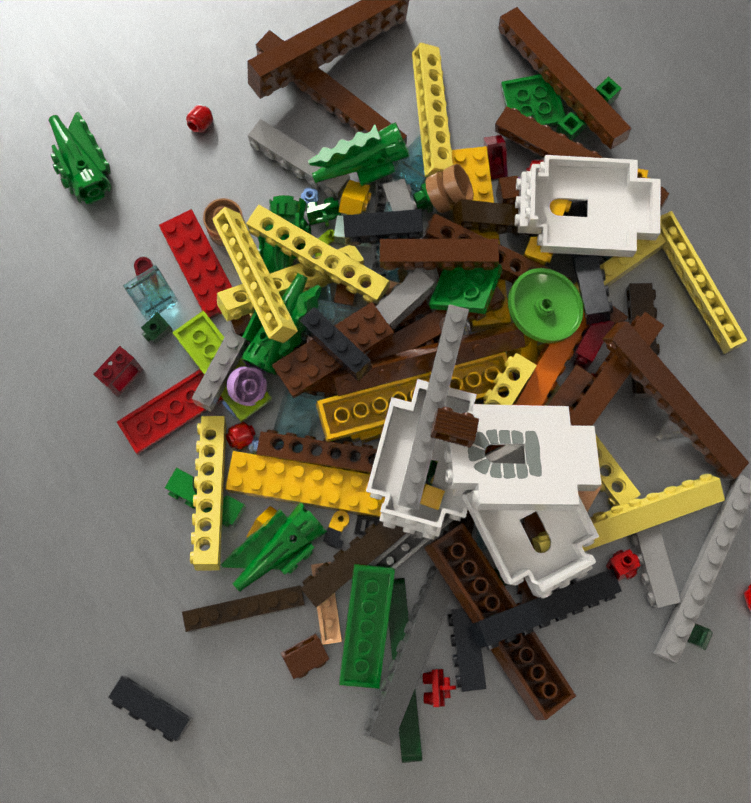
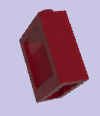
M613 321L590 324L570 360L573 367L579 365L586 371L588 370L604 342L602 339L611 330L614 324Z
M119 346L93 375L114 395L119 397L144 369L132 355Z

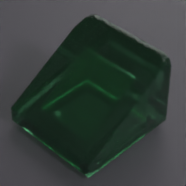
M695 623L687 642L702 650H706L713 632L709 628Z

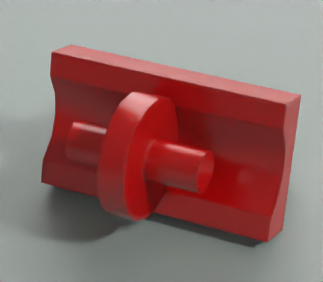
M432 669L430 672L423 673V683L432 684L433 692H424V704L433 705V707H444L445 698H451L450 690H456V685H450V677H444V669Z

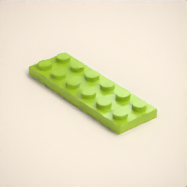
M202 311L172 333L205 375L225 337L207 314ZM240 359L235 369L247 367V365ZM227 385L221 394L223 400L240 422H243L272 400V397L266 391L264 397L255 402V405L244 406L232 400L228 394Z

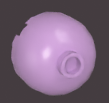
M251 366L239 367L229 375L227 391L233 401L244 406H253L255 402L264 397L267 381L266 378H263L261 370Z

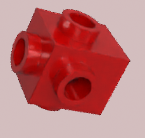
M630 549L624 552L623 550L617 551L606 564L608 570H614L618 582L624 578L629 580L635 577L641 566L638 556L632 553Z

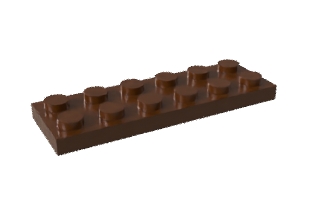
M373 302L334 325L364 354L394 335V331ZM314 339L272 365L293 398H296L343 368Z

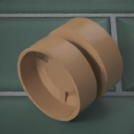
M459 164L445 168L443 173L437 172L426 178L428 196L433 206L440 213L452 210L453 206L461 199L473 200L474 193L471 181L463 167Z
M220 198L207 205L203 213V222L211 240L217 245L225 247L212 219L226 207L240 213L244 223L245 220L241 208L236 202Z

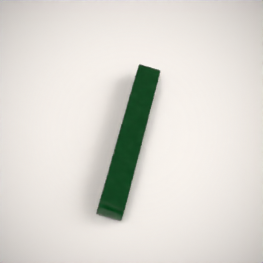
M395 578L393 583L388 620L392 660H395L397 656L396 648L399 642L403 641L406 634L404 629L409 622L405 578ZM416 689L413 692L399 727L402 763L422 761Z

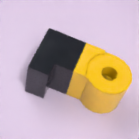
M340 510L334 513L323 538V544L338 550L343 548L344 541L340 540L344 529L350 523L347 512Z

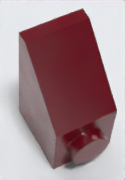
M502 135L484 137L483 142L484 147H487L491 179L508 177L505 140Z

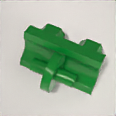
M426 183L421 185V190L413 194L417 209H421V211L426 209L427 213L433 212V204L428 196Z
M333 197L325 198L324 204L319 206L316 202L308 203L306 213L309 225L324 222L325 226L328 227L330 220L337 218V215L341 216V213L338 212V200L335 201Z

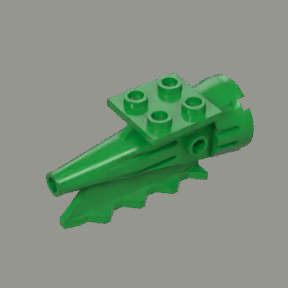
M76 112L67 129L58 115L51 116L48 121L59 150H57L55 144L52 145L53 153L50 155L56 174H60L62 177L61 183L65 189L68 188L71 194L75 193L79 203L85 201L86 204H92L105 197L104 193L107 190L108 192L111 190V183L103 174V172H106L107 175L111 174L110 164L106 161L102 149L97 145L95 137L90 132L86 121L79 112Z
M392 123L379 132L376 125H374L370 132H357L350 141L339 140L336 147L332 149L323 147L318 155L308 160L310 166L321 167L312 173L315 183L357 172L360 184L364 186L396 172L393 162L410 157L397 123Z
M289 195L274 196L273 201L269 199V210L311 234V226L304 219L306 201L299 198V201L293 200L294 196ZM267 225L264 230H271L273 225ZM284 234L280 239L286 240L289 238V235ZM258 237V251L270 274L294 265L297 257L286 255L281 251L282 248L277 245L273 247L265 242V238ZM301 243L297 245L296 249H303L305 247V244Z
M297 273L282 296V300L298 332L285 343L268 338L258 314L254 310L242 336L251 343L241 359L259 367V369L276 375L277 373L272 365L282 359V356L285 357L292 353L293 349L300 345L301 333L303 331L300 320L312 308H318V298L322 287L316 285L303 292L308 278Z
M300 502L288 517L279 509L274 516L264 522L256 532L251 534L220 565L223 568H245L232 583L241 592L272 569H279L284 575L287 573L291 574L297 569V563L302 559H308L313 554L312 550L315 547L311 543L327 531Z

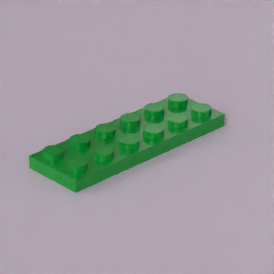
M354 564L339 685L380 688L395 575L394 568Z

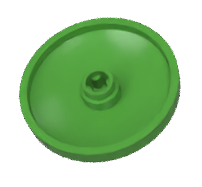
M545 268L529 270L513 283L509 291L508 308L513 322L522 333L535 341L542 343L564 341L581 324L583 318L581 296L574 284L559 272Z

